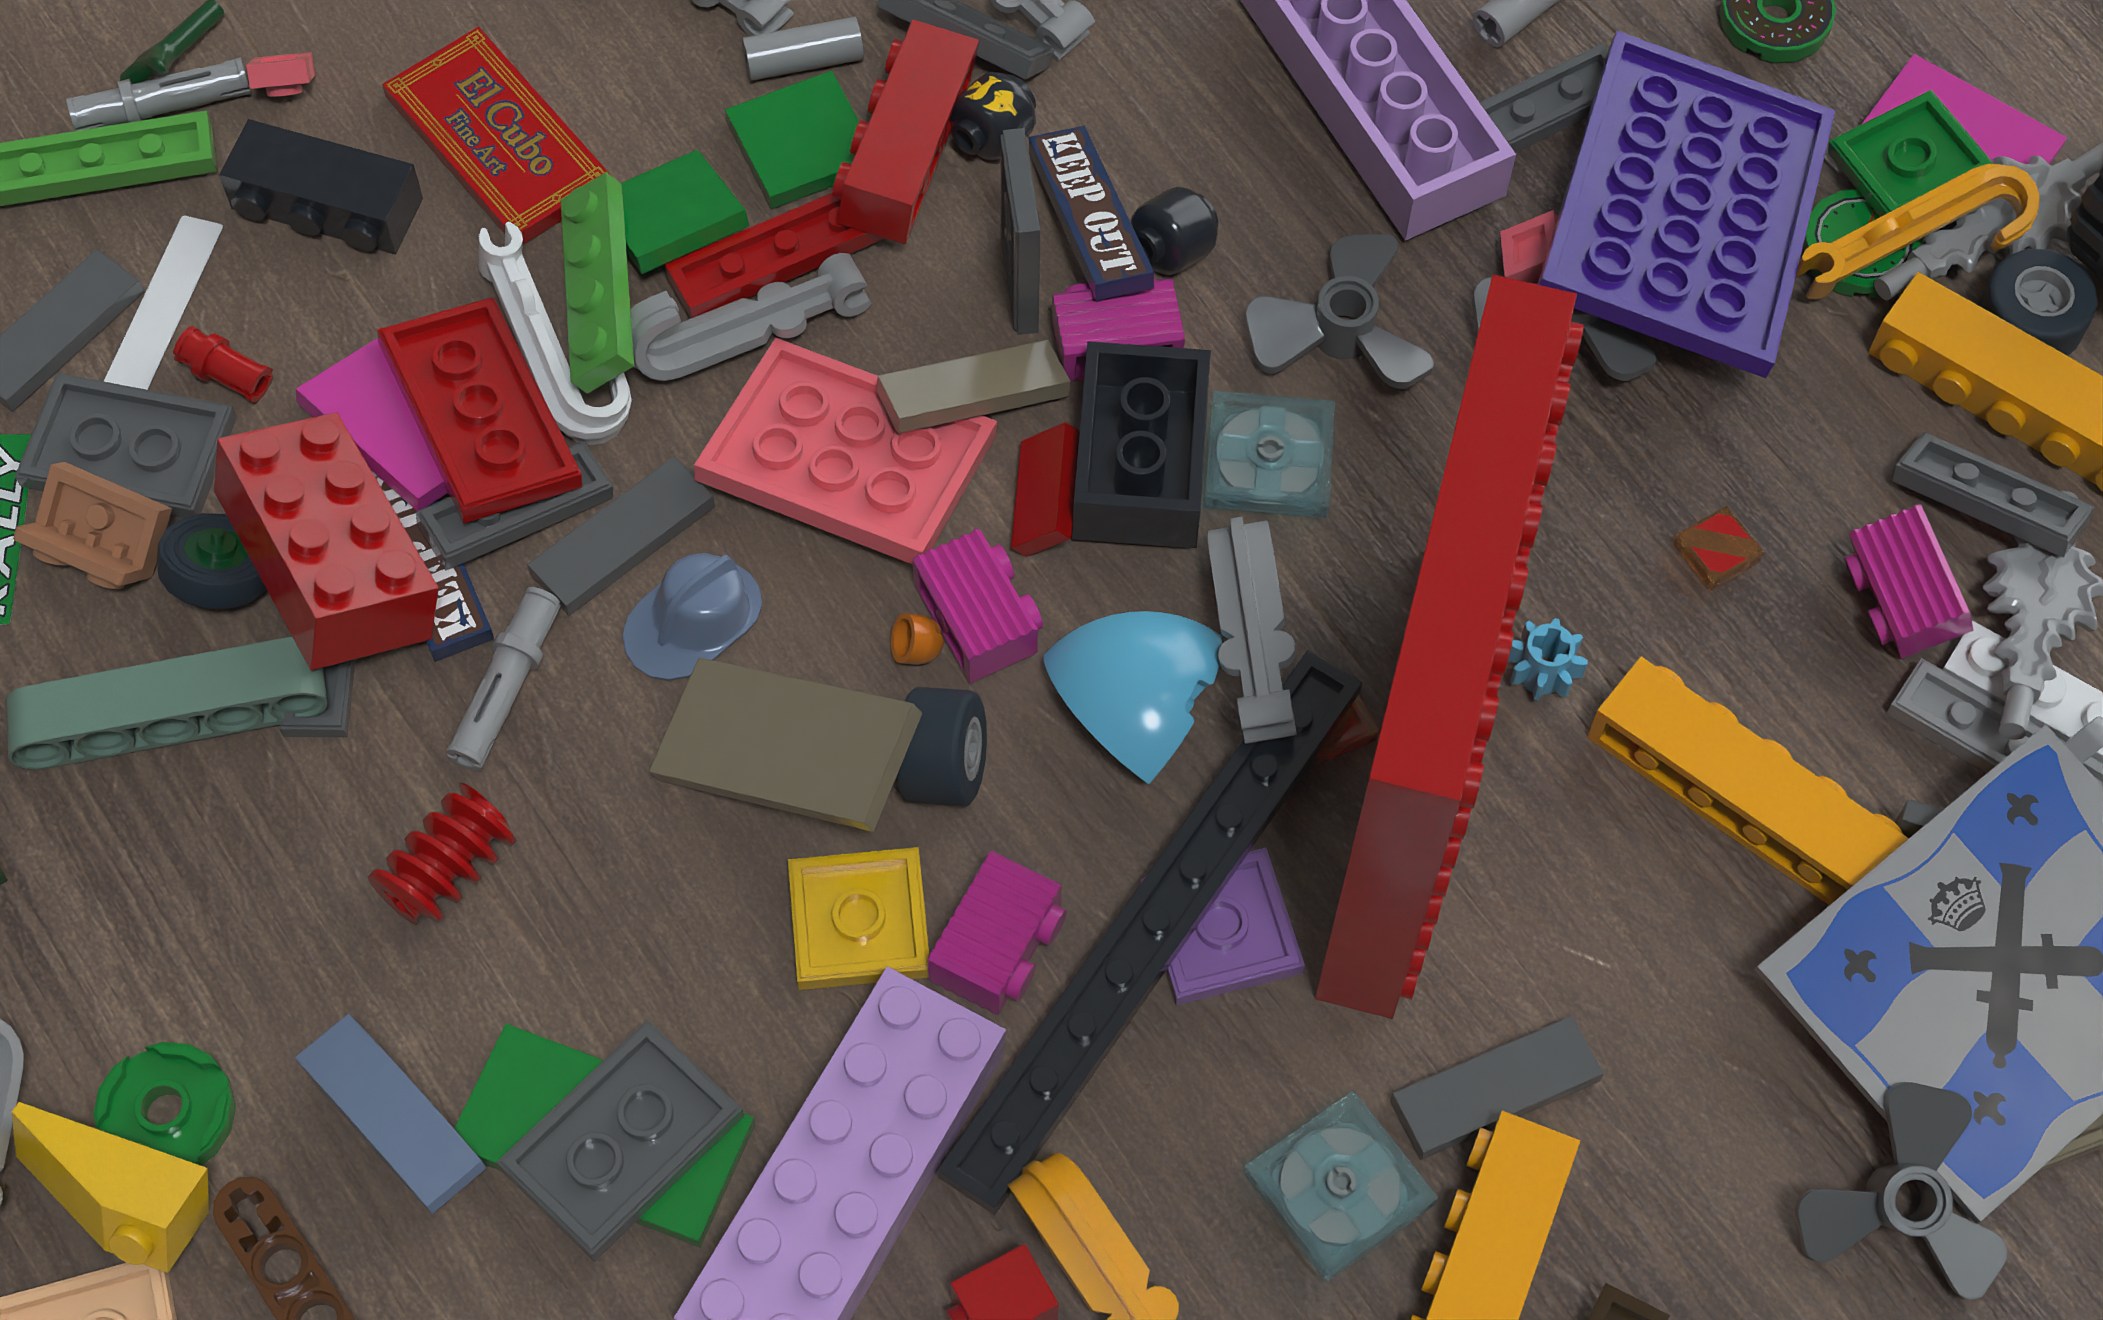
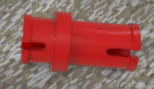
M194 326L188 327L183 331L173 350L174 360L191 367L193 376L205 382L213 379L245 396L247 400L253 403L258 402L265 395L273 379L271 374L273 372L272 368L261 365L230 348L228 339L216 333L208 336Z

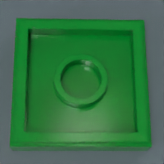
M832 70L725 109L726 122L771 209L834 186L841 163L852 164L855 155L850 154V148L859 120Z
M1932 90L1830 140L1828 154L1879 217L1973 168L1994 164Z
M698 149L621 183L626 253L642 274L750 226L745 208Z

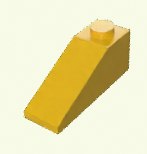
M18 1102L11 1113L15 1154L20 1162L104 1251L115 1254L126 1263L133 1265L143 1264L169 1273L209 1214L208 1168Z

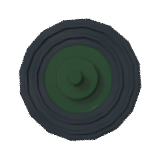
M202 513L182 518L169 526L159 541L157 548L159 580L170 594L184 603L205 609H230L249 604L266 590L226 514Z

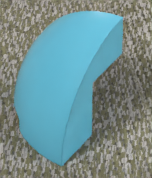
M1150 611L1126 612L1100 618L1077 628L1055 643L1043 655V659L1052 683L1078 720L1115 758L1146 783L1150 784L1173 756L1193 726L1194 718L1189 712L1194 706L1196 697L1215 681L1220 665L1218 652L1223 642L1222 636L1214 630L1179 615Z

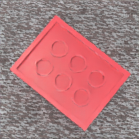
M775 337L695 462L694 480L913 564V559L918 554H925L936 543L994 441L997 421L981 415L897 433L876 391L877 375Z

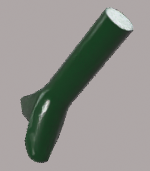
M214 0L204 2L163 40L144 51L132 65L121 73L120 81L130 79L131 84L152 80L158 75L165 76L172 63L225 16L222 7Z

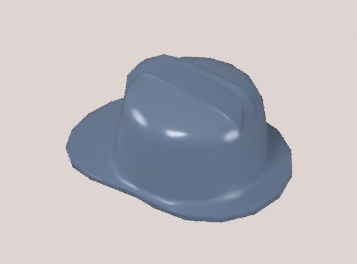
M699 553L681 558L665 572L662 582L641 599L628 615L623 631L625 653L636 669L651 678L671 681L690 677L699 657L715 660L730 645L746 634L757 622L762 607L760 587L752 575L735 564V561L727 554L720 557L708 553Z

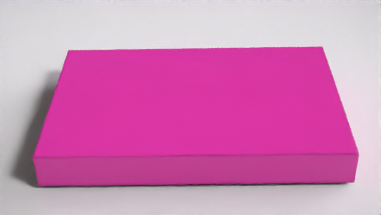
M1916 54L1911 57L1863 122L1865 123L1932 90L1993 163L1995 157L2004 156L2017 162L2028 164L2029 158L2037 155L2041 156L2051 165L2067 139L2066 136Z
M378 338L296 388L297 403L312 417L338 412L369 468L416 511L426 508L448 493L438 468L380 348Z

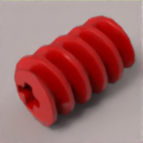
M459 783L463 796L457 793H448L441 800L442 810L445 815L439 812H429L423 819L424 829L427 834L420 831H411L404 838L409 854L401 850H393L386 857L387 866L391 873L381 869H374L367 877L372 887L384 901L400 916L415 925L418 924L416 919L420 915L438 923L444 918L435 901L439 895L455 903L462 899L459 890L453 882L457 876L473 884H476L481 879L471 862L475 857L491 865H494L499 860L490 845V841L493 838L509 846H512L517 841L505 818L497 808L482 794L465 783Z

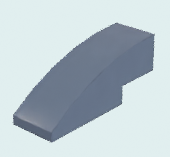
M349 1013L295 1057L319 1091L346 1118L362 1140L431 1214L435 1213L486 1169L481 1159Z

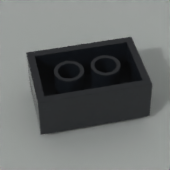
M1087 341L1072 539L1197 548L1201 513L1211 350Z

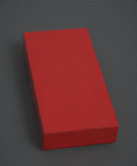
M1066 422L1021 441L1011 549L1026 557L1071 539L1080 431Z

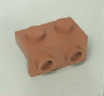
M69 463L51 464L35 523L17 526L13 540L33 548V556L43 562L54 565L74 566L87 572L86 578L98 586L122 589L126 584L152 578L157 563L158 544L166 531L172 508Z

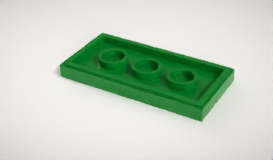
M506 1023L454 1129L481 1159L484 1165L499 1170L496 1162L604 1060ZM744 1114V1117L635 1223L701 1248L755 1127L754 1117Z

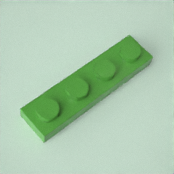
M206 110L0 143V206L217 172L213 129L208 112Z
M607 172L586 185L574 189L568 196L561 199L571 383L585 393L593 391L634 367L622 184Z

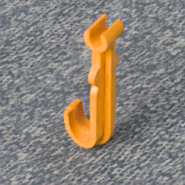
M1986 164L1973 168L1832 243L1818 242L1812 244L1805 250L1799 261L1796 277L1810 269L1821 271L1823 274L1815 278L1806 297L1808 299L1826 297L1832 292L1837 282L1989 202L2001 198L2013 206L2016 212V219L1994 236L1990 245L1997 252L2016 242L2031 228L2039 209L2040 195L2037 185L2027 172L2016 166Z
M1053 1153L1041 1162L1033 1160L1022 1168V1175L1007 1186L1091 1312L1108 1314L1109 1316L1105 1320H1176L1179 1312V1303L1175 1294L1170 1289L1162 1286H1153L1147 1289L1149 1268L1090 1181L1073 1161L1061 1153Z

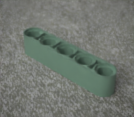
M285 637L24 686L13 690L5 698L8 757L12 764L21 768L46 769L280 725L286 712L294 711L295 716L316 717L327 708L324 669L319 668L310 671L293 637Z

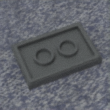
M1025 128L1003 130V135H1000L1001 245L1014 331H1017L1018 335L1039 333L1041 230Z
M56 373L15 478L21 487L44 491L51 464L66 462L171 507L170 516L185 518L201 514L215 477L217 438L230 436L237 415L231 405Z
M646 1020L496 1163L499 1170L595 1262L744 1117L743 1109L652 1023Z

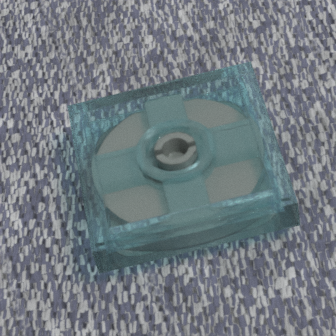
M1213 391L1204 507L1327 518L1330 501L1335 401Z
M1354 1090L1248 1163L1244 1168V1175L1326 1282L1332 1280L1434 1207L1438 1200L1434 1191Z

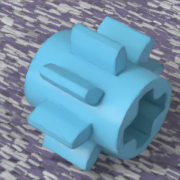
M1556 618L1551 624H1543L1538 627L1530 621L1525 622L1521 635L1522 641L1513 640L1508 660L1518 663L1514 667L1510 679L1511 684L1522 683L1527 690L1533 692V698L1537 701L1542 695L1557 692L1563 698L1567 697L1572 685L1571 677L1575 679L1583 678L1588 660L1575 655L1579 651L1583 636L1581 634L1571 635L1567 629L1560 626V621ZM1546 657L1548 659H1551V662L1545 661L1541 658Z

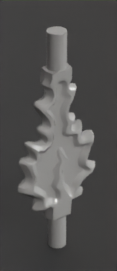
M2103 142L2072 161L2067 158L2053 166L2037 155L2031 156L2028 164H2023L2004 156H1997L1993 159L1994 164L2016 166L2027 172L2035 181L2040 195L2038 214L2031 228L2020 239L2007 246L2010 254L2022 251L2026 247L2028 249H2046L2051 238L2054 237L2068 241L2067 227L2071 225L2070 211H2074L2082 202L2081 196L2076 192L2086 186V179L2098 173L2103 167ZM1995 199L1955 220L1957 225L1954 228L1934 231L1924 237L1926 244H1921L1908 255L1906 262L1875 280L1874 286L1878 295L1884 300L1893 298L1906 289L1917 272L1932 280L1945 276L1951 265H1957L1966 273L1972 272L1976 267L1979 256L1984 251L1991 254L1996 253L1990 244L1997 232L2016 219V212L2013 206L2004 199Z
M2061 491L2078 499L2077 495L2070 491ZM2014 537L2018 543V548L2001 550L1988 555V562L1997 570V573L1983 585V589L1989 595L1997 598L1988 605L1987 609L1991 613L2013 615L2004 624L2006 629L2011 632L2010 636L1999 643L1994 649L1995 655L2010 663L2001 672L2003 677V695L2007 698L1999 732L2005 738L2019 740L2025 737L2032 705L2040 698L2044 689V681L2056 678L2057 674L2051 661L2050 650L2062 646L2061 638L2067 641L2075 639L2074 625H2080L2083 629L2090 632L2098 628L2092 599L2103 597V579L2088 569L2095 565V559L2089 552L2076 548V542L2064 558L2019 537Z

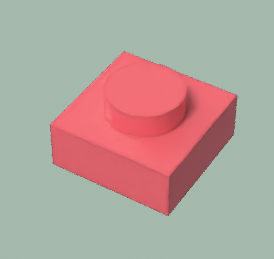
M312 52L255 57L246 65L250 89L266 87L267 96L271 97L303 92L301 84L309 83L315 76Z
M1554 210L1500 231L1505 277L1528 283L1539 281L1558 218Z

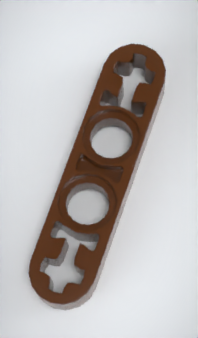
M240 1177L228 1182L219 1190L213 1204V1216L216 1224L276 1320H301L302 1315L309 1308L316 1305L332 1307L336 1311L337 1320H355L279 1199L264 1181L254 1177ZM246 1198L254 1205L260 1204L256 1208L257 1214L270 1233L259 1241L244 1220H235L239 1216V1210L236 1205ZM281 1226H284L283 1230L278 1231ZM253 1247L249 1252H246L247 1248ZM280 1250L298 1252L301 1257V1268L291 1281L284 1284H273L265 1279L264 1266L269 1257Z

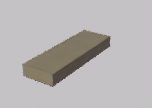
M1049 340L879 375L876 391L897 433H903L1068 397L1071 381Z

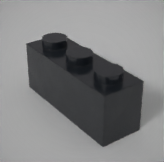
M251 119L247 120L219 174L231 209L236 210L244 217L252 220L269 219L290 225L295 230L306 235L315 236L323 234L344 240L360 250L372 251L377 249L395 255L423 200L414 164Z

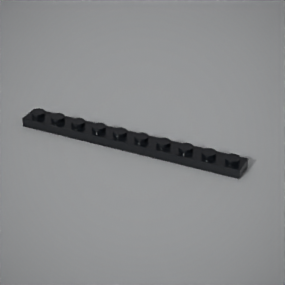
M1306 651L1282 685L1283 690L1289 689L1297 735L1245 744V740L1242 741L937 1170L938 1177L996 1215L1011 1193L1007 1185L1021 1176L1022 1168L1036 1158L1361 693V681L1311 651Z

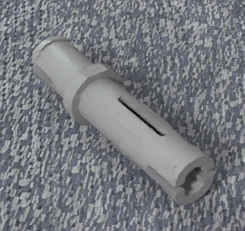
M241 57L224 63L178 72L136 84H131L130 79L118 81L119 88L85 96L66 98L74 129L79 131L142 121L143 119L172 111H181L231 97L250 95L251 91Z
M536 587L526 588L509 626H507L505 632L496 635L491 648L494 652L492 660L446 750L447 757L455 764L468 770L481 771L529 670L537 669L543 658L540 648L561 608V605H559L560 601L553 594Z

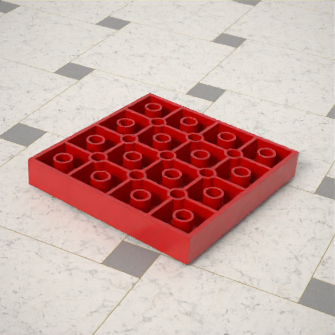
M1492 274L1315 1000L1393 1019L1399 998L1402 997L1410 1000L1413 998L1418 975L1420 976L1426 950L1428 951L1434 925L1437 924L1443 897L1446 896L1452 869L1455 868L1462 839L1464 840L1471 809H1474L1484 769L1482 760L1486 743L1489 742L1499 703L1497 694L1501 677L1504 676L1514 637L1512 628L1525 589L1529 568L1526 567L1543 509L1541 501L1544 488L1547 487L1557 448V444H1555L1558 427L1561 426L1571 386L1569 378L1572 366L1574 367L1584 329L1583 324L1571 322L1577 293Z

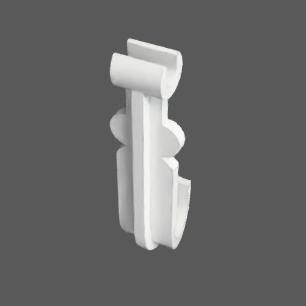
M507 222L505 224V247H498L490 241L487 229L482 228L478 244L479 271L483 277L493 283L521 353L559 429L575 442L580 443L584 441L586 445L606 443L616 437L628 419L632 402L625 374L622 373L609 381L613 400L611 404L604 407H592L584 403L578 387L571 383L570 367L523 258L521 231L516 225Z

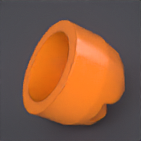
M902 613L897 617L891 633V651L896 662L912 665L927 664L940 655L944 645V638L940 634L941 628L936 620L925 615Z

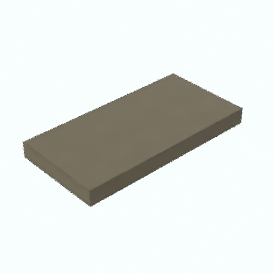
M699 657L649 772L662 782L874 832L922 712L910 702Z

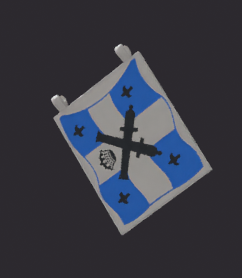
M2101 716L2094 718L2065 743L2045 724L1754 968L1757 974L1886 1121L1884 1096L1892 1085L1899 1082H1913L1961 1094L1968 1100L1972 1108L1970 1123L1936 1172L1947 1181L1953 1198L1975 1223L1981 1222L2103 1114V786L2083 765L2086 760L2103 747V718Z

